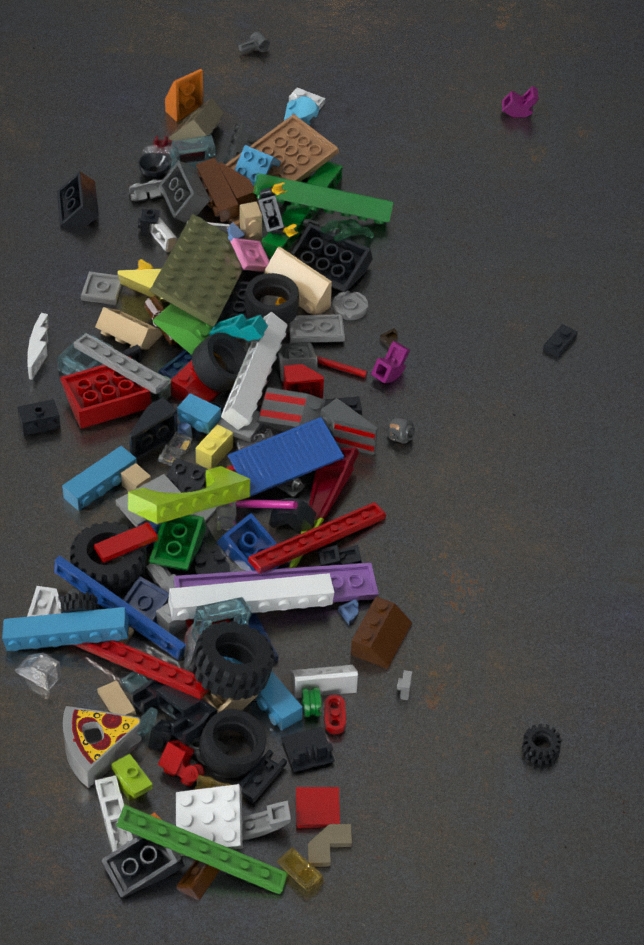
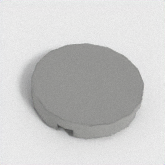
M342 292L335 296L333 300V312L335 314H342L345 320H357L367 313L368 300L359 292Z

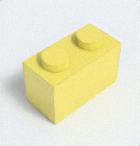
M217 424L196 447V463L207 469L215 468L233 448V432Z

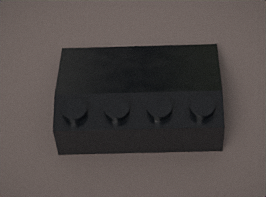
M310 223L291 252V255L332 281V287L342 292H346L366 272L373 260L370 248Z

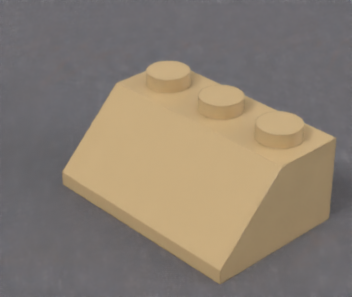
M103 307L95 326L105 336L110 337L112 335L116 337V341L122 344L127 342L131 344L130 348L138 344L144 350H148L163 335L160 329L120 310Z

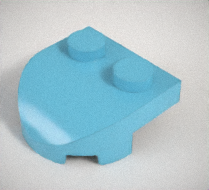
M307 96L291 100L287 103L284 121L295 114L306 124L310 125L309 121L313 116L317 117L319 113V106Z

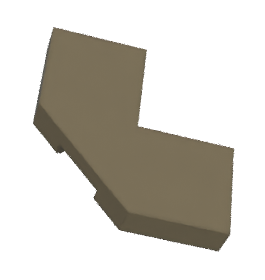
M329 824L308 843V867L330 866V847H352L351 824Z

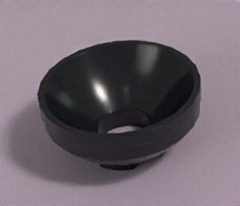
M147 153L139 159V169L148 177L159 178L168 171L169 159L162 153ZM152 169L158 170L157 172H150Z

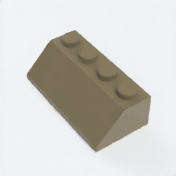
M211 98L191 112L169 138L172 141L193 145L198 141L202 143L213 132V129L218 126L217 124L222 121L221 117L224 112L214 99Z

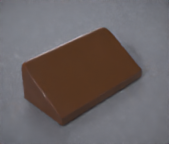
M194 860L176 888L200 900L220 870Z

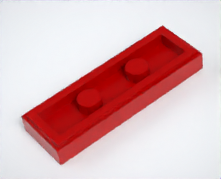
M149 522L94 544V548L104 563L157 541L158 536Z

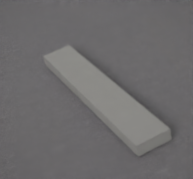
M87 333L74 342V348L155 394L169 385V380Z

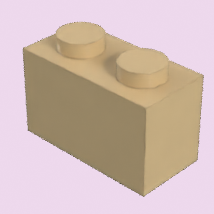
M257 202L240 205V230H245L246 240L262 241V214Z

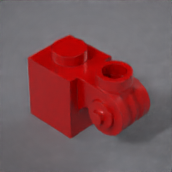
M178 740L167 743L158 763L159 766L164 768L163 771L172 776L178 775L182 778L181 782L187 786H192L195 781L202 779L205 773L202 765L189 764L195 750Z

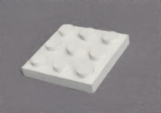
M237 784L176 792V826L230 849H243L241 786Z

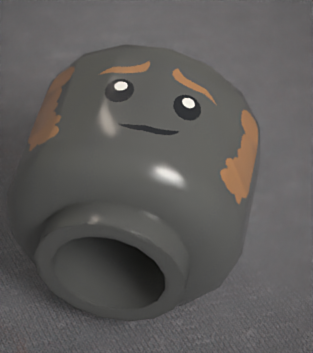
M395 417L387 424L386 431L389 439L404 444L408 443L415 436V427L412 421Z

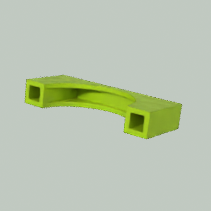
M222 466L206 470V488L187 493H166L143 487L128 491V510L159 524L250 497V479Z

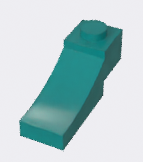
M241 314L216 323L209 332V335L223 332L233 337L244 338L248 342L254 339H261L265 335L264 332L268 325L261 315L246 319Z

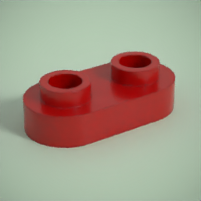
M330 695L324 701L325 728L331 734H340L346 728L345 700L339 695Z

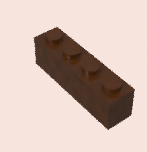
M215 157L196 164L197 174L210 199L208 203L214 206L212 209L215 217L219 216L221 222L240 216L239 204Z

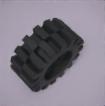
M73 592L72 595L68 593L61 598V613L98 610V599L94 594L89 595L87 592L85 594L83 592L76 594V592Z
M539 724L538 728L536 725H532L531 729H527L523 738L522 751L523 754L526 753L525 757L527 759L531 757L532 763L537 760L539 765H541L542 761L546 765L549 764V760L554 762L555 758H558L562 739L559 732L555 733L556 729L554 727L550 730V725L546 724V727H542V724ZM543 740L548 742L550 746L548 748H539L534 744V741Z

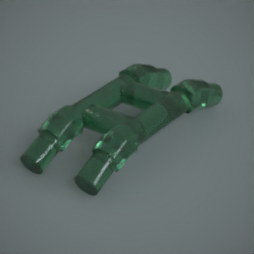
M355 219L332 220L321 227L322 233H327L337 228L340 229V233L334 236L336 242L356 235H366L369 238L374 237V233L370 228L361 227V224Z

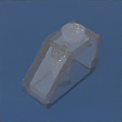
M45 653L28 655L15 669L17 673L48 691L61 677L60 662Z

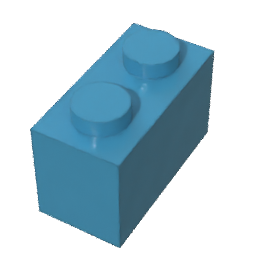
M189 394L177 407L180 422H186L197 431L209 434L222 418L221 408L192 394Z

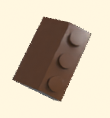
M376 596L351 641V655L389 669L412 626L411 620L395 603Z

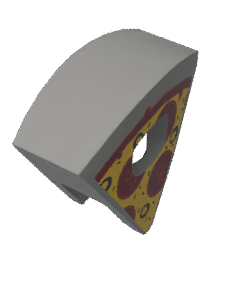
M66 706L63 715V733L67 760L74 774L88 788L92 786L95 780L100 779L112 769L111 764L128 755L141 744V736L134 733L141 724L140 719L111 712Z

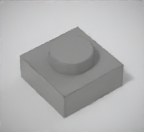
M404 670L403 678H398L397 690L401 691L400 699L408 700L412 671Z

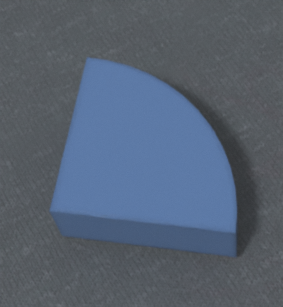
M231 223L227 229L230 242L233 238L242 239L245 235L234 223Z
M180 422L178 424V434L184 439L189 440L193 437L191 425L186 422Z
M352 600L339 606L338 611L348 625L352 624L358 616L357 600Z

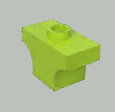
M130 754L111 764L112 770L117 777L119 788L129 801L153 789L152 782Z

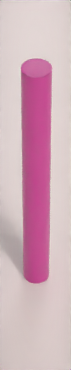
M238 500L229 503V506L296 509L298 503L297 501Z

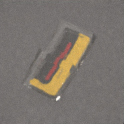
M175 432L169 445H165L158 462L172 466L175 457L182 460L190 449L193 439Z

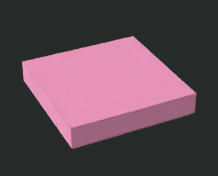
M233 238L231 244L243 270L265 272L270 261L261 242Z

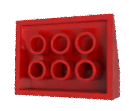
M100 365L60 377L74 417L81 429L145 410L151 405V396L148 389L106 365Z

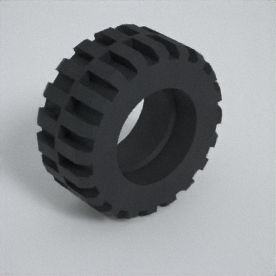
M103 521V524H92L90 528L86 527L83 529L82 534H77L70 547V562L109 591L120 596L121 593L127 594L139 576L145 577L147 566L146 545L121 555L124 559L116 564L101 565L95 563L93 560L99 555L94 548V544L131 529L126 524L120 525V522L114 521V523H109L108 521Z
M227 621L220 622L219 625L215 623L209 626V628L204 629L197 639L191 659V669L195 675L194 677L198 683H202L201 686L205 690L209 689L211 694L215 696L218 694L223 696L222 698L224 699L233 698L234 700H240L241 698L248 699L256 696L267 686L274 665L275 653L271 643L268 642L264 634H259L260 632L257 629H251L247 624L240 625L238 622L233 621L231 623H227ZM223 657L236 659L243 664L232 663Z

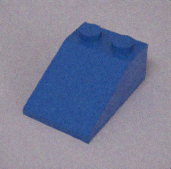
M252 513L216 542L226 555L245 571H256L248 562L249 556L277 545Z

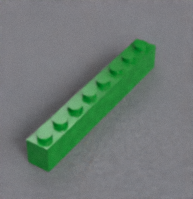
M327 161L309 177L307 183L335 189L342 180L343 166ZM301 204L300 207L288 205L281 216L283 225L288 227L296 224L297 227L294 230L298 233L288 237L287 235L272 234L269 231L268 235L264 236L261 241L266 255L272 258L278 247L288 252L301 235L305 227L303 226L304 220L309 218L312 220L320 208L316 211L307 209L308 205Z
M257 173L253 193L259 199H261L260 191L262 189L284 182L285 184L282 185V189L284 191L287 190V192L279 195L275 194L278 203H284V200L290 201L292 206L300 207L301 204L308 205L307 209L317 211L318 208H323L326 213L334 214V211L341 212V216L351 218V215H356L359 220L367 221L370 218L374 219V223L383 225L384 222L390 221L394 203L392 201Z

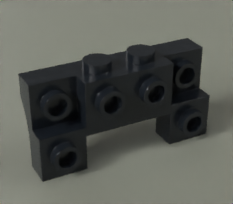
M150 679L145 685L130 693V703L142 713H146L157 706L175 719L176 722L171 724V733L185 745L201 736L202 728L217 714V709L204 699L200 700L153 679Z

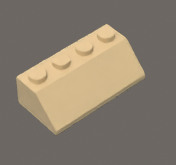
M278 247L268 263L265 273H277L292 279L298 287L299 307L311 315H321L331 307L332 281L283 248Z

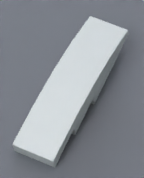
M44 313L40 314L34 325L29 341L28 374L30 380H33L47 357L49 321L48 314Z
M111 776L95 780V786L112 852L131 841L133 837L132 833L116 827L124 803L120 794L117 777Z

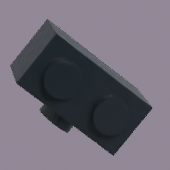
M54 399L17 407L23 435L61 428L60 415Z

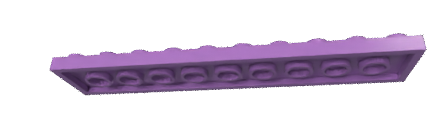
M371 563L271 569L261 574L257 571L174 576L175 588L330 573L334 589L333 602L372 600L379 595Z

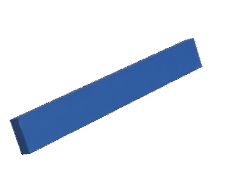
M59 556L55 559L54 573L84 594L87 592L89 595L94 594L97 596L98 604L105 609L125 607L129 618V626L180 661L184 657L185 643L63 557Z

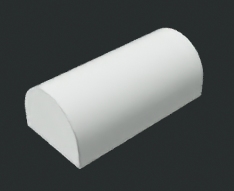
M160 217L158 224H150V233L166 252L172 251L178 238Z

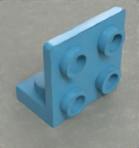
M245 145L235 171L250 179L252 185H255L257 173L267 175L273 165L279 167L281 161Z

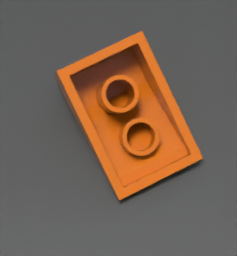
M202 69L175 80L165 98V112L176 122L186 118L203 104Z

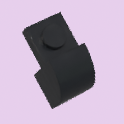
M285 498L282 501H297V508L272 509L268 523L272 528L288 523L298 533L313 528L316 512L302 500Z

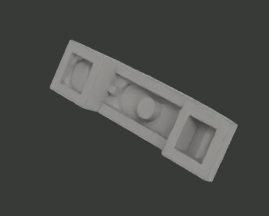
M288 800L268 805L267 811L243 816L242 841L271 833L292 822Z

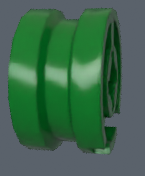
M313 687V690L302 688L304 718H308L310 715H315L316 717L322 715V711H320L321 695L319 687Z

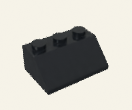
M79 171L57 191L61 227L87 226L99 216L95 181Z

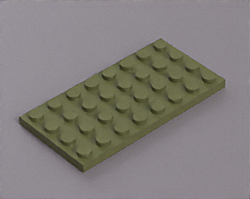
M192 214L149 291L214 327L243 270L228 239L229 234L207 223L201 217Z

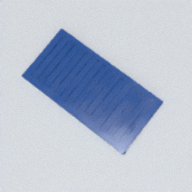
M322 417L233 452L228 455V458L238 474L250 479L251 497L344 458V455Z

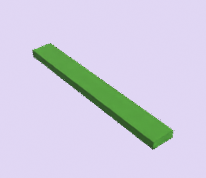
M127 805L123 806L116 827L277 894H281L288 872Z

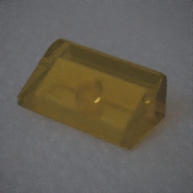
M293 847L276 861L306 891L313 889L324 881L323 875Z

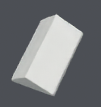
M353 665L291 670L295 698H302V688L313 690V687H319L321 696L357 693L358 671Z

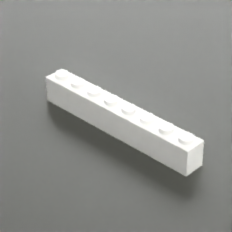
M270 312L263 318L268 325L264 332L265 335L259 340H252L221 415L224 420L237 430L251 423L253 419L251 416L258 407L257 401L263 394L261 391L267 384V376L272 371L271 366L277 359L276 353L282 346L280 343L286 336L285 331L288 325L273 312Z
M330 573L170 588L168 602L172 621L254 612L264 613L274 610L284 611L294 608L304 609L315 606L324 607L332 605L334 589Z

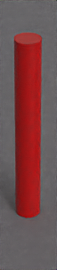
M317 356L318 364L363 378L367 376L368 371Z

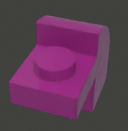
M532 86L523 96L511 91L502 100L503 112L512 117H527L533 113V105L539 99L538 89Z
M393 341L386 357L377 359L371 375L383 383L393 382L405 370L407 365L404 363L410 349L397 341Z

